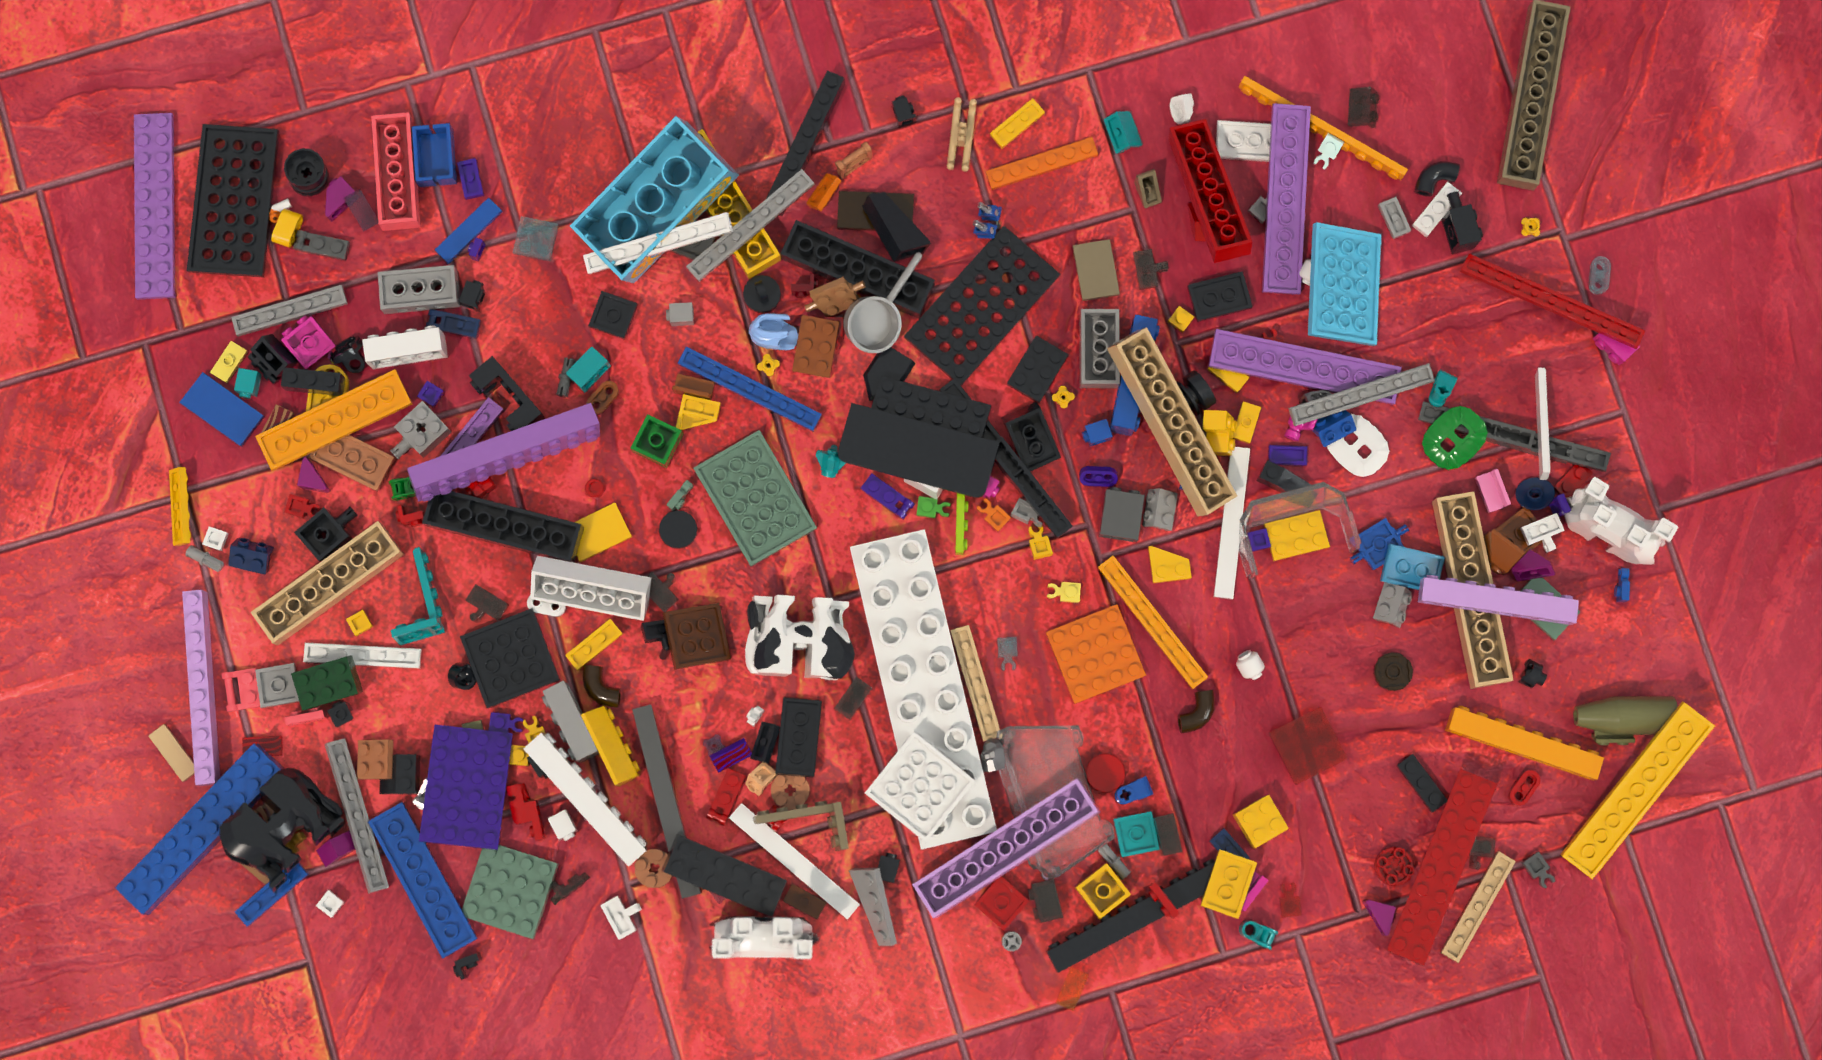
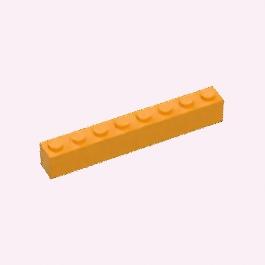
M1464 706L1451 709L1445 731L1592 781L1598 780L1604 757L1598 756L1599 752L1589 749L1586 752L1580 750L1579 745L1569 743L1568 746L1563 744L1561 739L1555 737L1548 739L1543 737V733L1524 731L1525 727L1514 724L1512 727L1507 725L1505 720L1499 718L1492 720L1488 718L1487 714L1481 712L1471 713L1469 712L1470 709Z

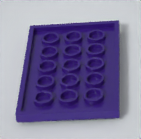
M434 725L419 842L498 850L513 733Z

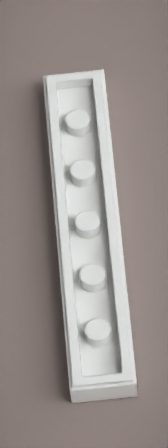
M1538 368L1535 374L1539 479L1547 480L1551 470L1546 369Z
M305 643L303 662L327 663L352 655L355 665L420 669L422 649Z

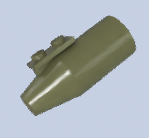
M1613 696L1575 706L1573 719L1576 726L1594 730L1591 737L1599 745H1609V743L1628 745L1629 743H1635L1633 735H1656L1678 706L1673 696Z

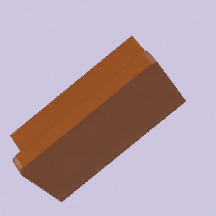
M677 374L672 390L675 394H685L711 400L715 382Z

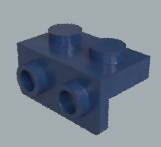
M237 538L230 546L228 566L266 575L270 554L273 552L274 547L264 542L256 543L249 541L247 538Z

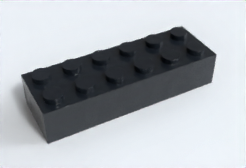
M676 834L661 870L664 873L770 917L773 916L787 880L678 834Z

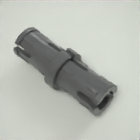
M564 358L562 371L558 376L560 380L556 392L557 396L562 397L563 395L568 397L570 383L573 380L566 375V372L576 363L575 359Z

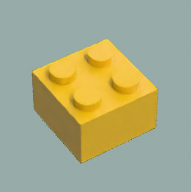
M1265 795L1233 814L1234 819L1252 849L1289 829L1269 795Z
M1107 863L1074 887L1098 919H1101L1131 895Z

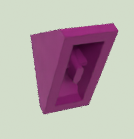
M307 457L303 458L297 486L302 489L329 493L331 490L312 462Z
M1531 549L1512 568V573L1517 582L1555 575L1550 561Z
M350 830L328 840L316 850L325 867L355 851Z
M1372 900L1362 901L1381 935H1389L1396 907Z

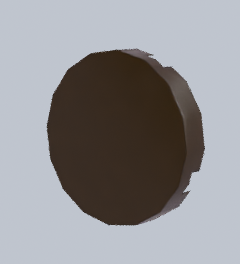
M1392 652L1384 654L1377 660L1374 665L1373 674L1380 687L1388 691H1397L1409 684L1412 679L1413 669L1406 657L1400 653Z

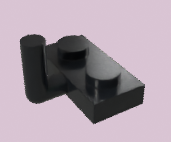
M664 620L642 623L641 630L645 643L661 641L663 648L659 657L665 660L670 648Z

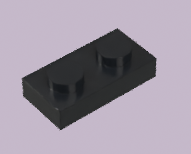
M766 722L761 723L750 759L769 764L780 726Z

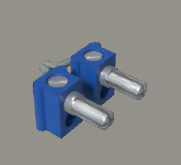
M979 202L977 205L979 208L978 216L983 221H996V224L981 223L978 220H974L973 226L975 228L973 233L978 238L994 239L996 230L1000 228L999 218L1002 208Z

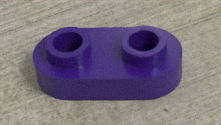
M1086 466L1080 470L1079 479L1085 486L1111 487L1117 483L1118 475L1117 471L1112 467Z

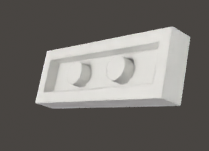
M1447 182L1413 223L1412 227L1427 237L1451 208L1447 194L1458 191L1459 196H1461L1462 192Z

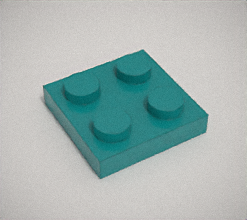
M1152 811L1113 819L1121 857L1160 850Z

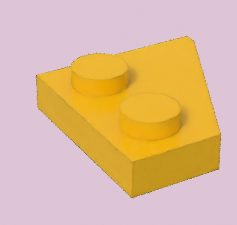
M683 394L676 428L684 430L717 422L721 403Z
M1148 546L1153 583L1192 578L1189 559L1153 546Z

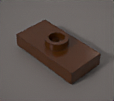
M794 884L791 885L783 900L785 903L817 920L827 903Z

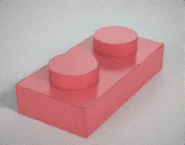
M320 707L309 709V713L304 714L301 711L292 712L289 717H284L285 725L294 726L328 719L327 711L321 710Z

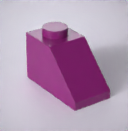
M341 176L338 179H333L326 190L325 215L331 222L359 198V195Z

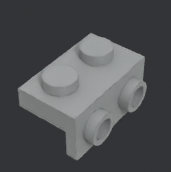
M1161 488L1149 489L1146 496L1143 526L1172 531L1178 493Z
M1384 582L1373 619L1393 624L1400 628L1406 619L1407 605L1410 604L1412 599L1411 591L1406 587Z

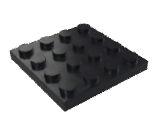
M533 608L460 636L487 709L560 681Z

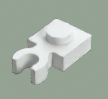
M758 705L755 708L752 707L746 716L748 719L747 723L755 727L764 713V709Z

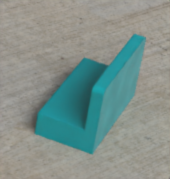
M1117 111L1103 119L1116 154H1121L1131 147L1142 146L1130 111Z
M590 347L566 372V375L586 393L611 365L596 349Z

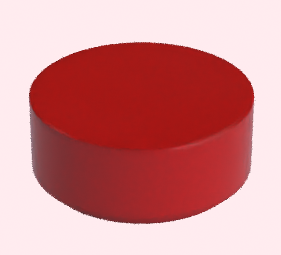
M596 478L587 481L585 492L589 497L599 498L603 495L605 487L602 481Z

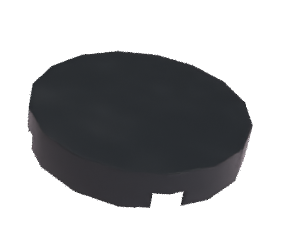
M676 510L669 512L660 522V537L671 548L680 549L688 547L697 536L696 521L685 511Z

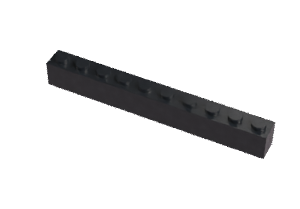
M1213 858L1204 862L1203 868L1197 870L1195 867L1186 872V877L1180 879L1178 876L1169 881L1170 885L1163 889L1160 886L1176 909L1204 895L1215 863ZM1143 895L1134 900L1136 904L1130 907L1126 904L1118 908L1119 913L1113 916L1109 913L1100 919V923L1094 925L1092 922L1083 927L1084 931L1078 935L1076 932L1066 936L1067 940L1060 944L1057 941L1049 945V950L1046 953L1056 972L1059 973L1164 917L1165 915L1160 909L1162 905L1158 900L1155 902L1150 896L1146 898Z

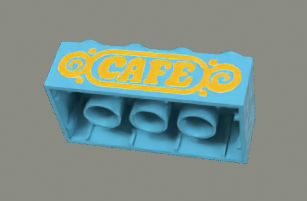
M675 116L580 214L570 227L622 281L635 283L663 253L649 257L647 255L674 228L694 222L732 184L739 174L687 121ZM657 233L656 236L658 238L636 261L631 260L629 263L614 266L616 262L614 260L610 262L599 251Z

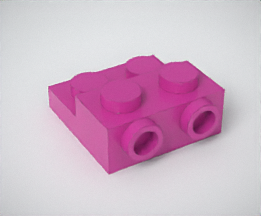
M304 315L297 321L299 325L294 329L289 327L281 333L283 335L281 341L305 370L336 346L311 315L309 317Z

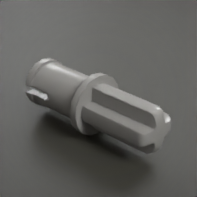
M193 545L189 546L185 555L199 562L201 566L205 565L217 572L221 571L224 566L223 561L211 556L209 552L199 550Z
M1103 844L1098 849V852L1109 864V867H1112L1121 880L1131 873L1120 860L1121 857H1117L1107 844Z

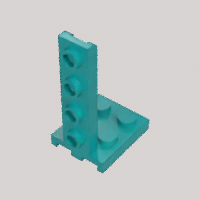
M420 547L413 550V555L429 619H417L413 624H400L395 627L396 629L390 630L392 638L400 646L445 633L444 625L440 617H443L441 607L437 606L436 599H438L437 590L432 587L431 581H434L433 574L427 568L429 558L427 553L423 552Z

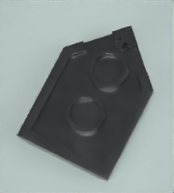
M891 347L877 353L863 374L869 401L874 400L881 376L904 382L914 367L915 362Z

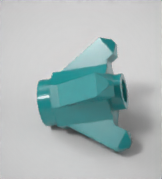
M832 445L827 451L817 450L816 452L822 476L835 478L838 471L846 464L839 459L838 447L836 445Z

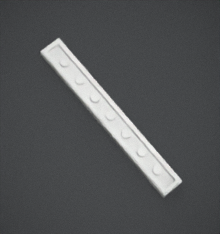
M722 213L674 228L647 256H653L733 232L729 213ZM657 233L599 251L610 262L614 260L616 262L614 266L629 263L631 260L636 261L658 238L656 236ZM595 252L583 255L588 274L609 269Z
M1235 447V450L1232 451V456H1229L1227 477L1237 497L1224 504L1213 596L1216 598L1233 599L1250 448Z
M741 803L729 819L848 920L860 904L780 835L775 833L767 824H755L753 817L756 815Z

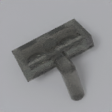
M651 572L647 576L651 577L650 598L663 612H667L679 600L668 589L676 582V577L673 573H669L667 579L662 583Z
M476 584L465 600L478 608L476 613L470 615V619L475 623L480 622L485 613L499 621L509 604Z
M1476 837L1469 854L1470 869L1481 868L1480 862H1477L1478 856L1494 858L1495 838Z
M586 872L580 876L576 874L568 880L569 884L566 886L564 884L559 885L554 879L552 889L556 894L550 900L554 905L565 900L570 894L583 886L590 877Z

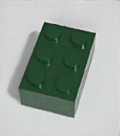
M352 655L291 673L302 711L363 692Z

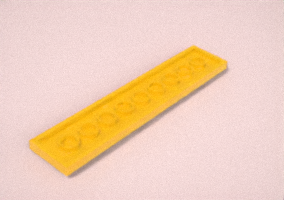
M1682 701L1560 855L1593 879L1715 725Z

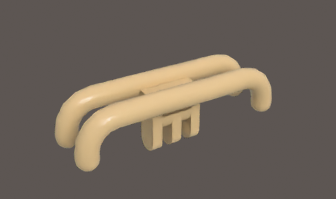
M956 97L954 100L947 169H954L956 147L962 146L964 147L962 171L967 172L970 165L977 101L975 99L969 101L967 123H959L962 99Z

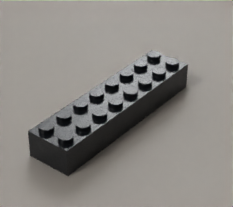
M798 220L795 221L780 253L782 260L830 281L844 277L847 282L854 285L863 280L866 288L857 292L865 296L887 298L906 269L902 265ZM913 271L892 303L898 310L920 319L935 286V280Z
M454 491L445 495L433 496L428 501L422 522L430 528L575 563L584 527L579 523Z

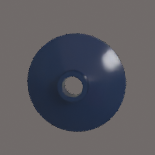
M1534 477L1522 481L1518 485L1515 495L1517 502L1522 507L1529 510H1540L1552 503L1555 497V490L1549 481Z

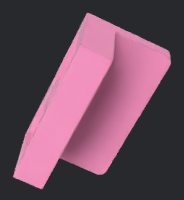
M1498 469L1475 477L1488 513L1506 508L1511 504Z

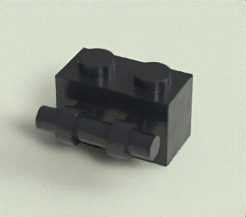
M273 334L262 336L250 349L252 353L248 355V358L252 361L251 364L258 368L264 374L263 377L266 380H270L273 384L279 381L278 376H282L283 367L293 368L298 362Z

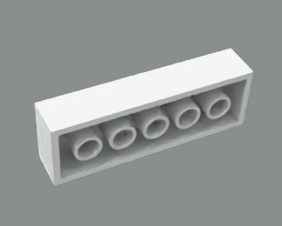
M537 556L531 571L530 599L644 621L649 606L651 577Z

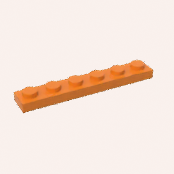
M1093 137L988 170L986 171V176L991 190L1097 157L1098 152Z

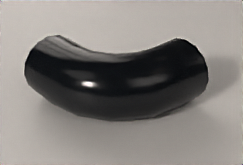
M1439 161L1428 165L1420 173L1414 192L1421 196H1433L1434 187L1438 181H1456L1460 164Z

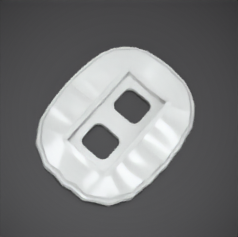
M1351 413L1357 429L1353 433L1358 437V440L1353 445H1349L1343 437L1328 445L1327 448L1333 457L1349 472L1361 477L1369 476L1379 470L1387 461L1390 452L1388 442L1368 420L1364 419L1361 415ZM1363 445H1366L1371 450V454L1366 459H1363L1357 453Z

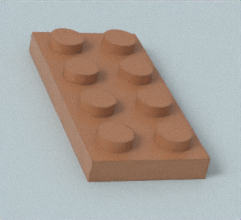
M350 435L310 453L308 457L377 492L395 460V457Z

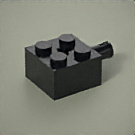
M1458 191L1449 193L1447 197L1451 209L1441 220L1451 254L1453 255L1473 250L1482 240L1483 233L1477 225V213L1475 209H1472V205L1462 206Z
M349 506L341 515L334 517L329 510L323 507L294 533L317 560L321 562L353 539L345 530V525L357 517L358 514ZM323 532L326 533L325 539H323V536L321 535Z

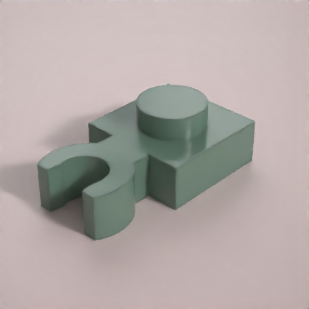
M686 480L666 504L667 507L672 511L680 510L685 503V496L693 488V484Z

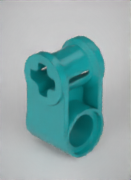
M1443 370L1438 371L1428 398L1431 405L1435 407L1444 405L1458 377Z
M1243 921L1239 925V933L1242 937L1272 950L1271 945L1275 935H1278V931L1253 921ZM1248 924L1253 926V933L1250 935L1245 933V927Z

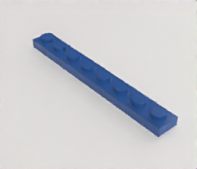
M688 347L685 348L678 361V365L814 432L822 416L821 413Z

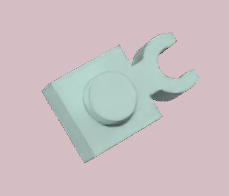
M1328 133L1318 149L1322 154L1316 157L1314 164H1317L1322 159L1325 162L1323 169H1326L1329 165V157L1334 160L1344 142Z

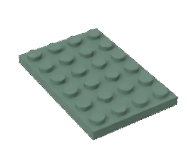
M760 430L693 468L750 567L817 529Z

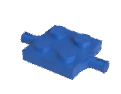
M1386 518L1352 538L1359 552L1350 557V560L1355 564L1364 559L1372 571L1377 569L1385 562L1389 544L1404 547L1400 536L1408 532L1409 528H1406L1407 525L1404 524L1395 530Z

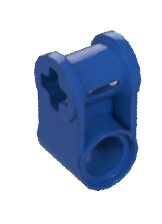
M1147 776L1118 788L1114 797L1119 804L1124 805L1141 800L1154 793ZM1122 790L1124 793L1128 792L1127 800L1125 798L1121 799Z

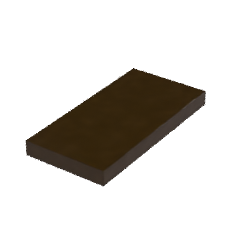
M839 191L837 229L876 231L862 207L866 197L874 192ZM886 193L913 222L914 194Z

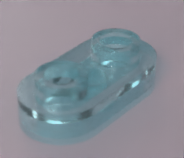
M1604 256L1596 257L1590 264L1588 286L1590 291L1597 295L1603 294L1609 288L1611 263ZM1598 264L1602 266V270L1597 268ZM1595 283H1599L1601 287L1597 288Z

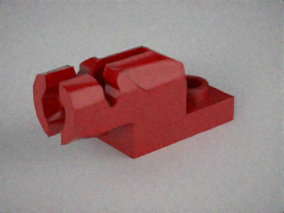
M525 783L507 786L508 796L516 797L514 801L509 802L513 821L516 825L532 822V826H530L531 837H535L536 841L546 839L539 803L537 800L529 801L530 796Z

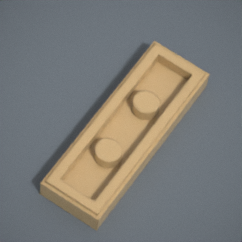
M163 724L149 735V738L182 782H185L195 774L193 760L166 724Z

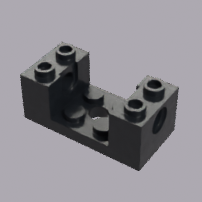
M493 356L469 375L472 379L469 383L479 395L484 393L487 397L501 385L509 394L514 393L512 397L520 407L505 418L509 422L506 426L510 431L546 419Z

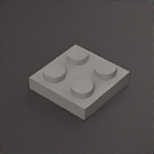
M295 663L255 670L261 708L299 702L291 673L296 672Z

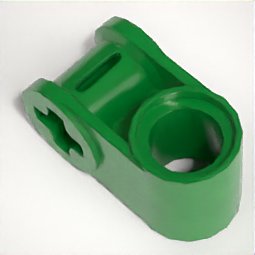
M409 477L389 480L393 494L391 497L392 501L416 496Z

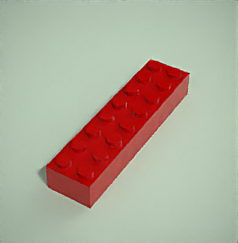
M1206 119L1170 127L1169 143L1213 262L1217 263L1250 255L1253 242Z

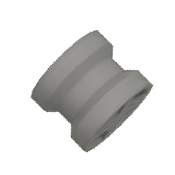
M1007 932L1002 937V945L1008 951H1016L1022 944V939L1016 932Z

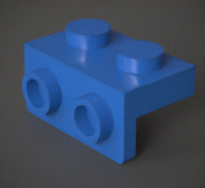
M1345 410L1318 419L1314 429L1311 431L1319 437L1321 445L1326 447L1355 432L1357 429L1352 415Z

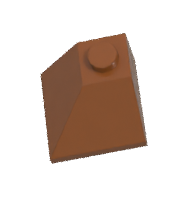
M1495 529L1484 534L1490 569L1498 575L1506 574L1525 552Z

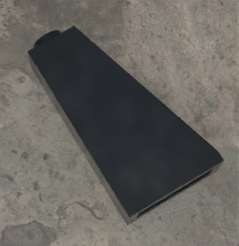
M874 192L866 197L862 207L893 262L913 257L917 252L924 254L931 244L930 240L885 192L877 194Z

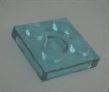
M521 216L513 254L551 261L559 227L558 223Z

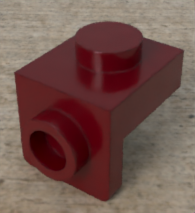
M810 273V284H791L792 296L806 298L810 296L809 291L818 288V279L814 277V273Z

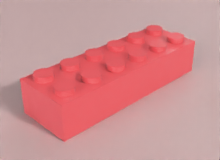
M409 112L371 116L379 226L382 231L421 228L418 184L415 181L412 137L413 119Z

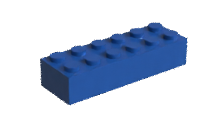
M1135 314L1130 334L1147 327L1153 340L1156 341L1160 326L1157 325L1158 319ZM1121 375L1110 430L1113 433L1131 436L1139 428L1141 417H1137V415L1141 411Z

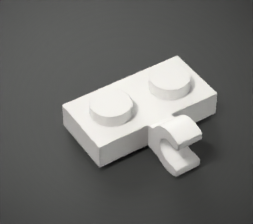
M1557 513L1520 528L1528 546L1542 540L1546 553L1556 549L1551 536L1565 531Z
M616 896L600 905L618 940L637 931L630 916L642 910L639 903L625 909L620 897Z

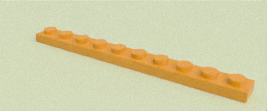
M1246 76L1243 77L1238 87L1244 94L1256 97L1263 105L1268 104L1271 107L1273 103L1295 105ZM1310 113V132H1317L1322 135L1323 139H1325L1328 133L1344 142L1341 147L1343 151L1352 152L1357 159L1361 161L1366 160L1371 163L1373 168L1387 172L1388 176L1392 179L1402 180L1408 170L1407 168Z

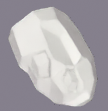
M1192 94L1172 97L1170 100L1171 115L1178 125L1190 122L1193 113L1192 106L1194 105Z

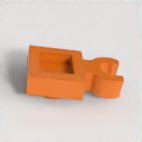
M985 498L983 501L987 504V508L982 509L980 506H977V510L982 514H986L987 516L984 520L999 532L1011 517L998 505L993 509L990 501Z

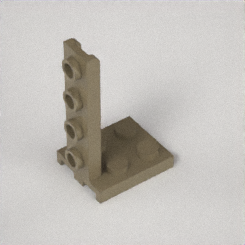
M826 801L815 802L813 807H808L807 804L796 805L795 810H788V807L776 809V813L770 814L769 810L757 812L758 816L753 817L755 824L829 813L830 817H827L828 827L832 828L833 836H830L832 848H835V851L849 849L841 802L827 804Z

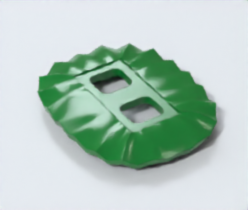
M1463 406L1453 407L1437 418L1424 434L1422 446L1425 454L1438 467L1447 470L1456 469L1474 457L1486 442L1488 432L1485 422L1474 411ZM1460 424L1469 430V433L1464 438H1460L1454 432ZM1445 438H1449L1455 444V447L1450 452L1445 451L1440 445Z

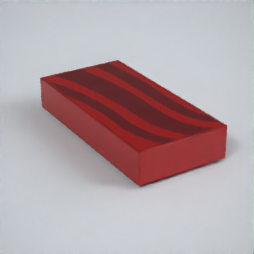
M282 736L242 737V755L255 743L259 744L271 756H283Z

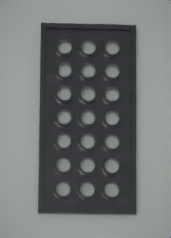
M202 125L187 262L188 272L264 278L270 225L269 213L272 206L279 139L278 129ZM218 141H225V146L223 148H216V143ZM241 141L244 143L241 150H235L234 146L237 142ZM256 143H262L263 147L260 151L256 152L253 150V146ZM216 159H223V164L220 167H214ZM235 160L242 161V165L239 168H233L232 164ZM254 161H260L261 163L257 170L251 168ZM214 177H221V182L218 185H212V179ZM239 178V185L232 187L230 184L231 180ZM257 179L259 181L258 186L250 188V181ZM218 195L219 201L211 204V196ZM232 196L238 197V202L235 205H230L228 202ZM254 197L257 199L254 206L247 205L250 198ZM211 213L217 214V219L214 222L208 221V216ZM234 214L236 220L233 223H227V217ZM248 216L255 217V221L251 225L245 223ZM208 232H215L213 240H206ZM227 233L234 234V238L230 242L225 241ZM247 234L253 235L250 243H244L243 241L244 236ZM207 250L213 251V256L210 259L204 258V253ZM226 251L232 252V257L229 260H223V254ZM249 252L251 254L250 260L242 261V255Z
M1003 226L996 233L994 239H991L904 335V338L952 380L955 378L960 386H962L1061 274L1009 229ZM1008 248L1011 254L1008 257H1004L1000 254V250ZM1017 260H1022L1025 263V267L1017 269L1014 263ZM992 261L996 262L998 264V269L994 271L990 270L987 266L988 263ZM1031 272H1036L1039 275V279L1031 281L1028 275ZM1010 274L1013 280L1005 283L1002 280V276ZM978 275H982L986 278V282L984 284H977L975 278ZM1024 286L1027 292L1024 295H1019L1016 292V288ZM993 287L1000 290V294L996 297L991 296L989 290ZM970 289L974 295L971 298H965L963 291ZM1012 300L1014 307L1012 309L1005 308L1004 301ZM978 302H986L988 308L983 311L977 308ZM953 303H958L961 306V310L953 312L950 306ZM993 314H1000L1002 320L999 323L993 322L991 320ZM967 315H972L975 318V322L967 324L964 318ZM940 317L948 319L949 322L946 326L938 324ZM985 327L990 333L988 336L982 337L978 332L979 329ZM960 329L963 335L960 338H954L952 331ZM927 331H934L936 337L933 340H928L925 337ZM969 341H973L977 344V348L970 351L967 349L966 344ZM942 343H948L950 350L942 352L939 346ZM961 355L965 361L963 364L958 365L954 362V357Z

